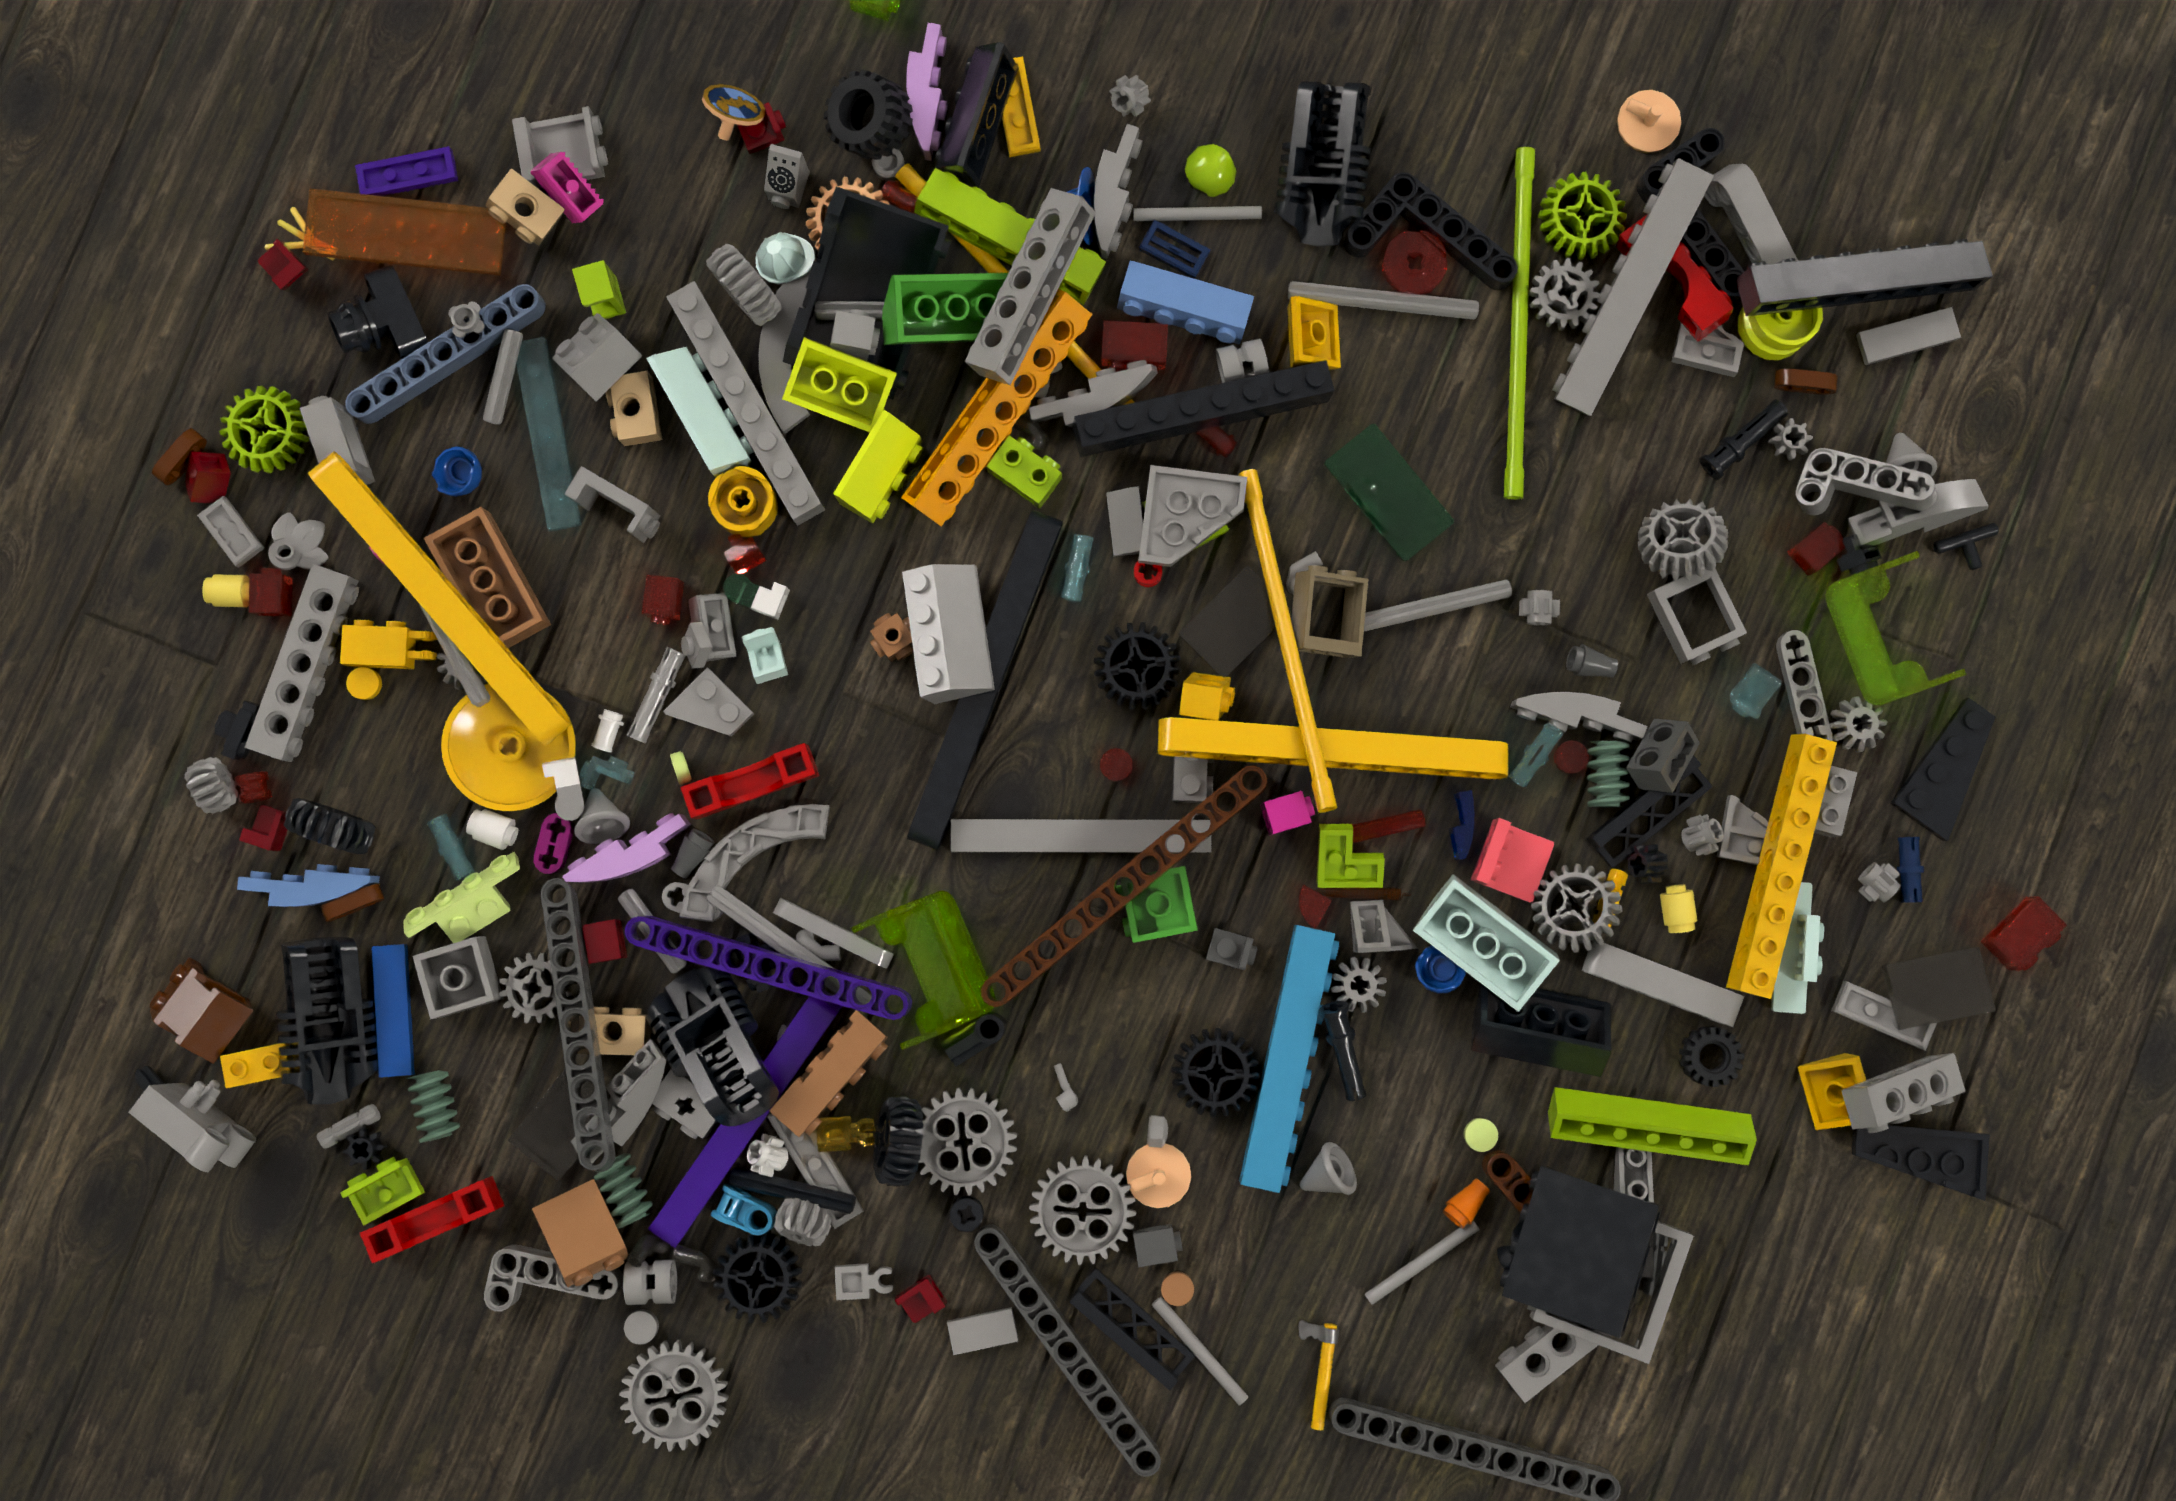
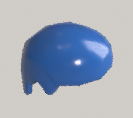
M456 446L445 449L436 458L432 477L438 485L437 490L439 492L458 497L470 494L479 486L482 478V468L478 458L471 450Z
M1433 946L1425 948L1415 963L1419 982L1427 990L1437 994L1449 993L1460 986L1466 975L1465 970Z

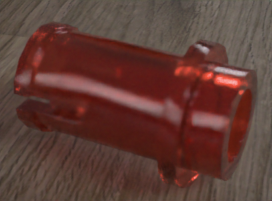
M890 180L886 182L881 190L883 200L888 201L889 205L893 204L899 209L914 213L918 197L903 189L902 184L898 181L893 182Z
M1210 427L1195 432L1216 450L1215 454L1217 456L1227 457L1237 445V442L1234 440L1235 436L1233 434L1228 435L1220 427Z

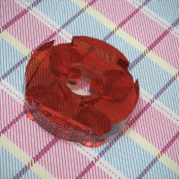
M1427 231L1402 232L1388 244L1384 253L1382 271L1387 282L1396 291L1418 295L1427 294L1441 283L1446 274V249L1435 235ZM1409 256L1413 259L1417 258V256L1421 257L1420 265L1422 269L1418 270L1415 268L1411 270L1408 267L1409 261L1407 258Z

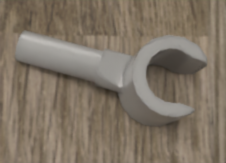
M1060 1063L1055 1065L1054 1069L1064 1092L1057 1096L1056 1100L1062 1109L1067 1112L1077 1105L1078 1097L1070 1087Z

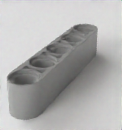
M1592 940V950L1588 951L1581 971L1733 1028L1744 996L1606 943L1600 946L1596 940Z

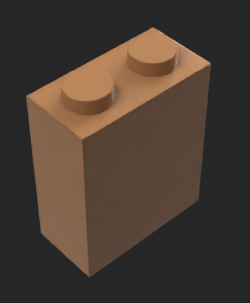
M594 1179L532 1208L567 1287L573 1284L575 1286L586 1284L592 1280L594 1274L604 1269L606 1271L614 1270L620 1267L625 1259L629 1258L627 1248Z

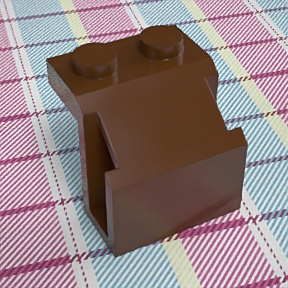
M189 957L184 965L179 964L173 970L169 979L171 982L164 992L160 990L153 997L150 1003V1012L155 1024L177 1036L174 1041L179 1046L214 1064L253 1012V1008L248 998L205 975L201 963Z

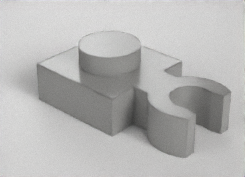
M869 1263L836 1265V1300L869 1299L871 1297L870 1289H875L883 1294L891 1292L893 1285L885 1286L881 1284L880 1276L891 1274L892 1268L884 1266L877 1269L875 1273H869Z

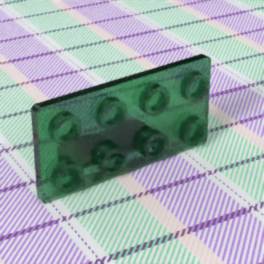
M1375 424L1368 426L1324 463L1326 468L1404 562L1408 561L1454 523V519Z

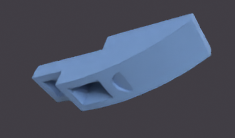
M317 864L316 870H305L304 882L301 875L283 874V880L271 879V873L251 871L250 877H238L237 890L269 893L268 906H315L325 904L361 888L378 884L380 876L369 875L370 869L349 867V873L337 872V866Z

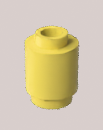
M215 574L212 578H205L203 582L204 601L212 603L214 607H248L250 601L255 599V584L250 582L247 575Z
M1685 884L1666 886V892L1660 894L1664 925L1668 926V932L1683 933L1695 930L1694 922H1697L1693 890H1686Z

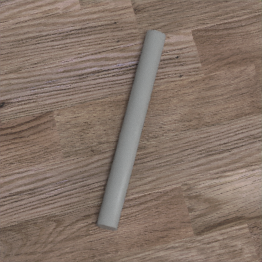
M1261 206L1133 208L1134 221L1262 218Z
M1474 1221L1471 1225L1467 1224L1463 1229L1458 1228L1365 1293V1296L1373 1305L1480 1229Z
M1161 1296L1151 1304L1153 1308L1238 1405L1244 1403L1248 1399V1395Z

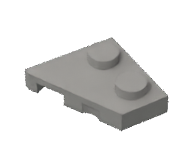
M1680 322L1671 362L1735 377L1738 373L1744 343L1733 334L1725 332L1722 325L1697 342Z
M708 667L663 711L668 716L731 737L754 715Z
M1728 795L1722 822L1724 837L1719 842V850L1716 857L1758 865L1768 822L1759 813L1753 812L1741 803L1739 798Z

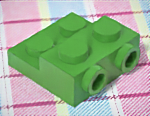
M1186 866L1171 868L1126 905L1128 917L1122 918L1125 936H1132L1133 943L1198 931ZM1150 872V873H1146V874H1148V875H1153V874H1155L1156 872ZM1128 877L1120 878L1121 885L1116 886L1118 893L1123 896L1131 894L1134 888L1132 880Z

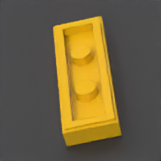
M1023 56L1013 58L1018 66V71L1002 116L1009 157L1041 151Z

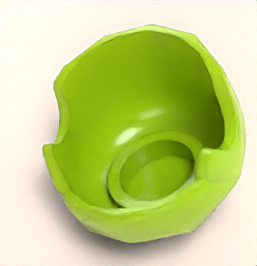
M1215 144L1197 147L1187 158L1185 166L1186 176L1192 187L1206 193L1210 197L1227 192L1235 182L1237 171L1230 154L1224 148Z

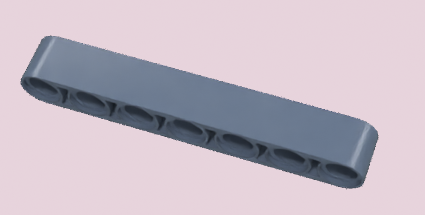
M521 284L480 310V320L484 322L485 328L480 333L476 342H467L470 333H467L463 338L455 336L452 331L453 326L351 391L345 400L347 411L366 424L379 421L501 343L505 329L520 331L539 319L544 314L546 307L543 297L530 285ZM533 296V305L527 309H522V301L526 297ZM507 314L506 322L503 325H494L495 318L498 315ZM469 317L464 319V322L469 321ZM452 348L451 357L448 360L441 361L440 355L442 351ZM424 365V374L419 378H414L413 372L415 368ZM397 382L396 392L393 395L387 396V387L391 383ZM365 400H370L369 409L364 413H360V404Z

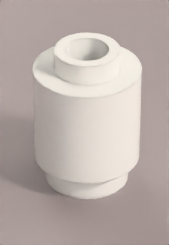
M476 809L468 820L466 833L472 835L474 840L504 850L508 845L512 846L518 835V828L515 827L514 819L487 809L482 811Z

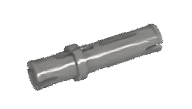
M666 647L656 672H652L650 676L652 681L626 734L627 736L643 743L647 742L670 689L676 685L674 680L686 657L683 653Z

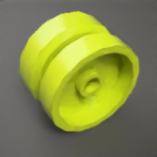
M1742 307L1738 316V333L1744 345L1753 354L1766 360H1782L1792 356L1819 331L1823 321L1822 308L1745 316Z

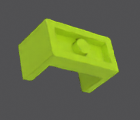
M604 260L572 269L581 303L584 307L591 306L593 317L598 313L604 319L626 313L617 277Z

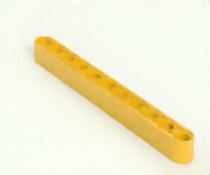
M333 451L308 472L313 482L543 745L547 746L572 724L559 706L337 452Z
M1172 717L1159 719L1158 754L1163 756L1309 766L1300 727ZM1317 728L1326 768L1481 779H1503L1508 777V743Z

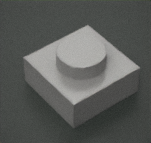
M702 622L690 623L685 636L681 640L682 652L688 657L692 668L704 667L712 649Z

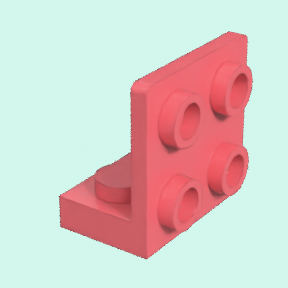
M1501 818L1493 819L1471 881L1526 902H1533L1535 898L1534 891L1538 890L1553 850L1554 842L1513 827L1509 821Z

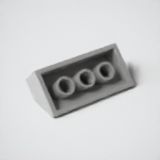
M931 564L902 572L920 697L933 704H938L995 690L977 566Z

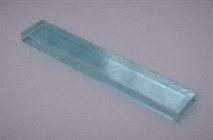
M540 337L525 340L521 343L516 364L548 531L552 532L582 526L578 504L565 495L573 480L547 339Z

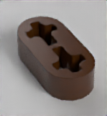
M1779 369L1775 373L1774 388L1789 392L1820 395L1834 394L1837 389L1838 375L1820 371Z
M193 428L186 430L157 461L152 469V474L164 485L173 484L188 469L191 452H202L207 444V440Z
M373 884L321 905L320 908L325 921L330 922L379 903L385 898L380 885Z

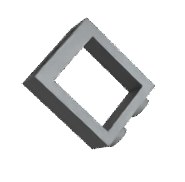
M327 396L313 398L308 402L309 405L301 407L300 411L318 463L335 451L350 465L366 485L375 482L354 418L347 411L346 407Z
M1705 569L1703 578L1693 574L1690 581L1683 576L1677 579L1676 582L1674 580L1647 594L1680 664L1689 660L1692 665L1698 664L1711 657L1708 651L1716 647H1720L1722 652L1740 644L1738 637L1747 633L1716 569H1714V572ZM1706 581L1731 632L1692 650L1667 599Z

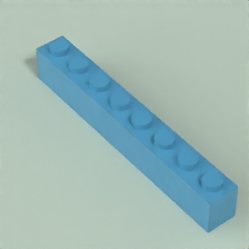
M1294 925L1239 1179L1241 1185L1280 1193L1281 1185L1287 1186L1291 1167L1286 1166L1288 1153L1294 1154L1298 1134H1293L1295 1120L1301 1121L1305 1102L1300 1101L1302 1088L1308 1089L1311 1078V1070L1306 1068L1309 1056L1315 1057L1318 1046V1037H1313L1316 1024L1321 1025L1323 1017L1319 1013V1009L1323 1006L1320 1004L1323 992H1329L1332 980V973L1327 972L1329 961L1336 959L1339 941L1334 940L1335 933Z

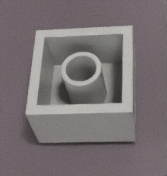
M597 313L594 317L591 316L581 323L579 331L571 339L563 341L558 346L556 354L552 359L597 401L642 355L614 326Z
M486 936L473 937L413 956L430 1019L442 1018L504 999L503 996H499L501 988Z

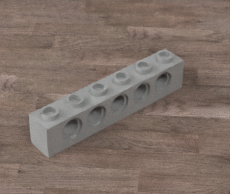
M1051 188L1046 199L1041 204L1040 211L1031 229L1028 231L1026 239L1017 257L1014 259L1012 267L1002 287L999 289L997 297L988 315L985 317L983 326L974 344L970 347L965 360L980 376L1011 385L1096 214L1082 196Z
M312 564L244 748L287 762H292L293 758L299 755L303 745L301 736L304 728L309 726L314 716L312 706L315 698L322 693L325 686V678L323 677L326 668L333 663L336 656V641L338 636L342 635V625H347L348 623L347 611L349 606L353 605L358 597L359 587L357 584L359 580ZM328 596H332L333 605L331 609L324 611L322 608L323 600ZM320 626L322 635L318 641L313 642L311 632L315 627ZM308 656L311 661L310 668L302 673L300 662L304 657ZM297 687L299 689V698L294 703H291L289 692L292 688ZM285 717L288 721V728L284 733L280 734L277 725L279 720Z

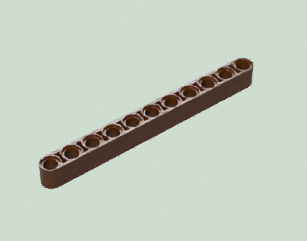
M1254 765L1246 766L988 978L981 988V997L984 1002L993 1007L1002 1006L1026 989L1261 795L1268 783L1264 771ZM1249 772H1256L1262 777L1261 786L1256 790H1248L1243 785V778ZM1231 793L1235 796L1236 805L1231 811L1225 812L1219 809L1217 801L1220 795ZM1198 814H1206L1210 819V827L1203 833L1196 832L1192 827L1193 818ZM1173 835H1180L1185 842L1184 849L1178 854L1171 853L1167 848V841ZM1147 856H1154L1159 862V869L1153 875L1144 873L1141 867L1143 859ZM1122 877H1128L1133 882V891L1127 896L1120 895L1116 890L1117 881ZM1096 898H1102L1108 904L1107 913L1102 917L1095 916L1091 911V904ZM1071 919L1078 920L1082 925V933L1077 938L1070 937L1066 932V923ZM1045 940L1054 942L1057 947L1056 955L1051 959L1045 958L1040 952L1041 944ZM1020 961L1027 962L1031 967V975L1026 980L1020 979L1015 973V967ZM994 982L1001 983L1006 989L1005 997L1002 1000H995L990 994V987Z

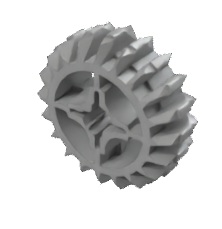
M725 244L721 248L716 249L712 256L706 260L707 267L714 277L756 325L763 326L766 322H770L782 310L780 301L770 287L733 245Z
M1676 498L1674 505L1669 506L1663 502L1661 511L1652 508L1650 517H1644L1642 527L1638 531V550L1641 553L1644 564H1649L1651 572L1660 570L1662 579L1671 574L1675 582L1679 576H1685L1690 581L1693 574L1703 578L1705 569L1714 572L1716 563H1722L1724 553L1728 548V540H1726L1728 538V530L1724 526L1722 516H1716L1714 507L1706 509L1703 501L1695 506L1691 499L1686 504H1680ZM1704 534L1709 539L1705 545L1700 543V537ZM1661 535L1666 537L1665 543L1662 546L1657 542Z
M1575 864L1574 872H1570L1567 865H1563V875L1558 876L1554 870L1549 873L1553 880L1551 883L1544 879L1540 881L1545 891H1534L1535 898L1540 901L1531 904L1533 911L1539 912L1533 916V921L1541 924L1538 928L1541 935L1549 933L1547 937L1548 943L1553 944L1559 939V948L1561 950H1565L1570 942L1573 952L1579 951V943H1584L1586 950L1590 951L1592 950L1590 941L1595 939L1597 944L1603 945L1604 941L1601 934L1604 933L1610 937L1614 934L1608 925L1616 926L1620 924L1619 918L1612 914L1622 912V906L1615 903L1621 899L1619 892H1611L1615 888V883L1612 880L1604 883L1606 874L1603 871L1594 876L1595 869L1593 866H1588L1585 873H1582L1580 864ZM1586 885L1594 890L1576 893L1569 886ZM1560 892L1563 897V904L1556 910L1557 914L1551 917L1552 902ZM1568 897L1582 907L1585 919L1582 918L1580 913L1572 910ZM1603 898L1602 914L1594 924L1590 918V912L1597 906L1596 902ZM1570 923H1579L1585 930L1568 931L1559 926L1562 924L1566 926Z

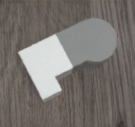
M575 757L542 763L544 777L554 776L558 795L555 800L557 815L564 820L579 818L584 810V801Z

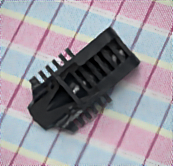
M1302 81L1299 84L1291 142L1282 143V150L1290 152V154H1283L1280 158V161L1288 164V166H1280L1279 174L1286 175L1287 178H1279L1277 185L1286 187V189L1277 190L1276 197L1284 199V202H1275L1274 213L1280 215L1284 220L1296 227L1300 243L1316 247L1339 245L1344 230L1351 224V220L1363 219L1364 208L1355 206V203L1365 202V196L1356 193L1357 191H1366L1367 184L1358 182V180L1367 179L1368 172L1359 170V168L1369 167V160L1361 158V156H1369L1371 153V148L1362 146L1368 97L1371 95L1372 90L1365 83L1347 82L1344 87H1335L1311 81ZM1323 105H1327L1326 111H1322Z
M319 937L285 942L281 944V951L283 954L287 1010L277 1011L276 1019H288L287 1022L277 1024V1031H289L288 1034L278 1036V1043H290L288 1046L279 1048V1055H291V1057L280 1060V1067H292V1069L281 1072L282 1084H293L301 1088L308 1104H333L348 1099L353 1087L363 1083L374 1071L378 1070V1059L366 1058V1056L377 1054L376 1046H365V1044L376 1042V1035H364L365 1032L374 1031L375 1024L363 1022L373 1019L374 1012L362 1010L373 1007V1000L361 998L356 943L353 938Z
M710 967L694 968L675 978L664 988V992L653 1000L646 1015V1020L665 1057H667L674 1075L677 1077L689 1075L707 1111L718 1123L724 1126L742 1125L760 1117L777 1101L779 1091L750 1038L757 1030L758 1024L753 1018L750 1009H748L745 1000H743L742 994L730 973Z

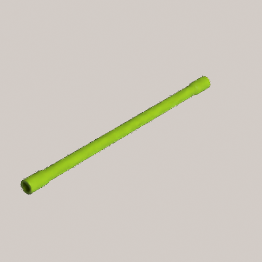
M1532 147L1517 148L1515 155L1514 259L1518 269L1513 279L1507 462L1504 473V498L1513 500L1523 499L1524 491L1523 443L1532 181L1535 168V149Z

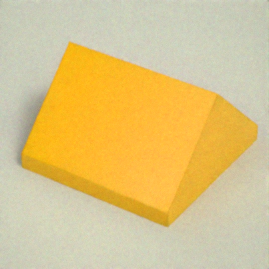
M1300 296L1291 297L1287 308L1290 368L1327 360L1329 370L1341 368L1338 305Z
M1843 1053L1798 1066L1815 1130L1851 1126L1841 1090L1866 1081L1860 1057Z

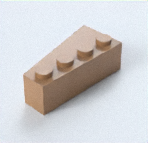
M858 1010L849 1017L850 1022L838 1030L827 1044L828 1047L812 1060L805 1069V1073L794 1081L769 1110L798 1137H801L804 1133L810 1136L822 1123V1120L818 1117L826 1107L832 1111L844 1098V1095L840 1093L848 1082L854 1086L866 1072L862 1066L870 1057L876 1061L888 1047L884 1043L888 1036Z

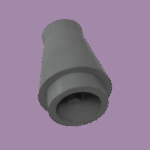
M1582 644L1580 647L1573 646L1570 649L1566 668L1568 671L1573 672L1574 676L1613 678L1617 672L1618 660Z
M695 828L690 833H685L671 870L680 877L687 879L712 850L711 847L715 843L714 840L706 833Z

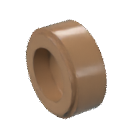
M1175 1271L1164 1277L1161 1283V1293L1164 1300L1170 1305L1183 1306L1192 1299L1194 1285L1187 1274Z

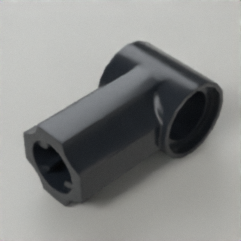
M988 1013L941 1043L949 1059L957 1067L993 1043L998 1042L1005 1035L1007 1024L1001 1015ZM992 1019L996 1021L999 1026L997 1036L989 1037L985 1035L982 1029L985 1020Z

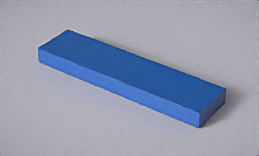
M408 945L373 946L372 961L379 1078L414 1075Z

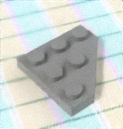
M1150 465L1138 563L1171 567L1242 513L1247 477Z

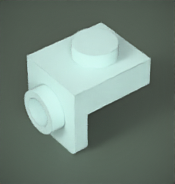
M774 628L758 629L742 636L757 684L788 675L781 643Z

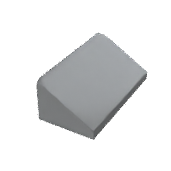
M1139 486L1107 492L1114 557L1139 554L1143 528Z
M727 593L696 595L689 599L691 623H703L712 645L706 662L736 657Z

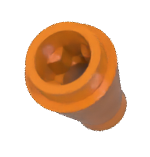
M1475 1178L1471 1184L1446 1202L1447 1206L1443 1213L1462 1229L1467 1224L1471 1225L1486 1196L1490 1193L1489 1188Z

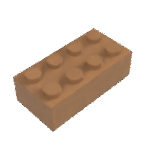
M479 507L424 537L442 573L507 648L551 625L489 511Z

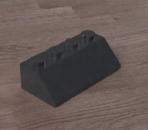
M996 42L977 46L973 57L968 58L965 66L966 78L963 87L958 88L955 96L956 108L953 117H949L945 126L946 138L943 147L937 150L935 156L936 169L942 172H950L960 182L977 188L980 186L1003 111L1018 71L1017 64L1003 43Z
M1480 983L1472 1024L1471 1051L1601 1077L1611 1054V1003L1537 988L1518 1012Z

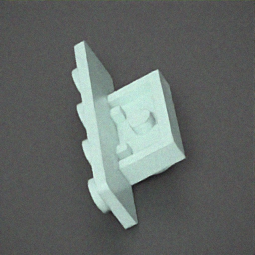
M1801 882L1772 994L1771 1009L1774 1012L1804 1014L1806 1012L1807 981L1817 982V975H1820L1822 972V957L1818 955L1819 942H1822L1824 938V925L1820 923V916L1811 915V883Z

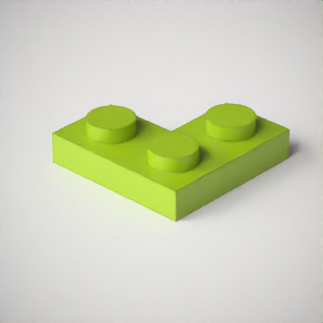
M1319 824L1317 887L1383 888L1384 854L1352 853V824Z

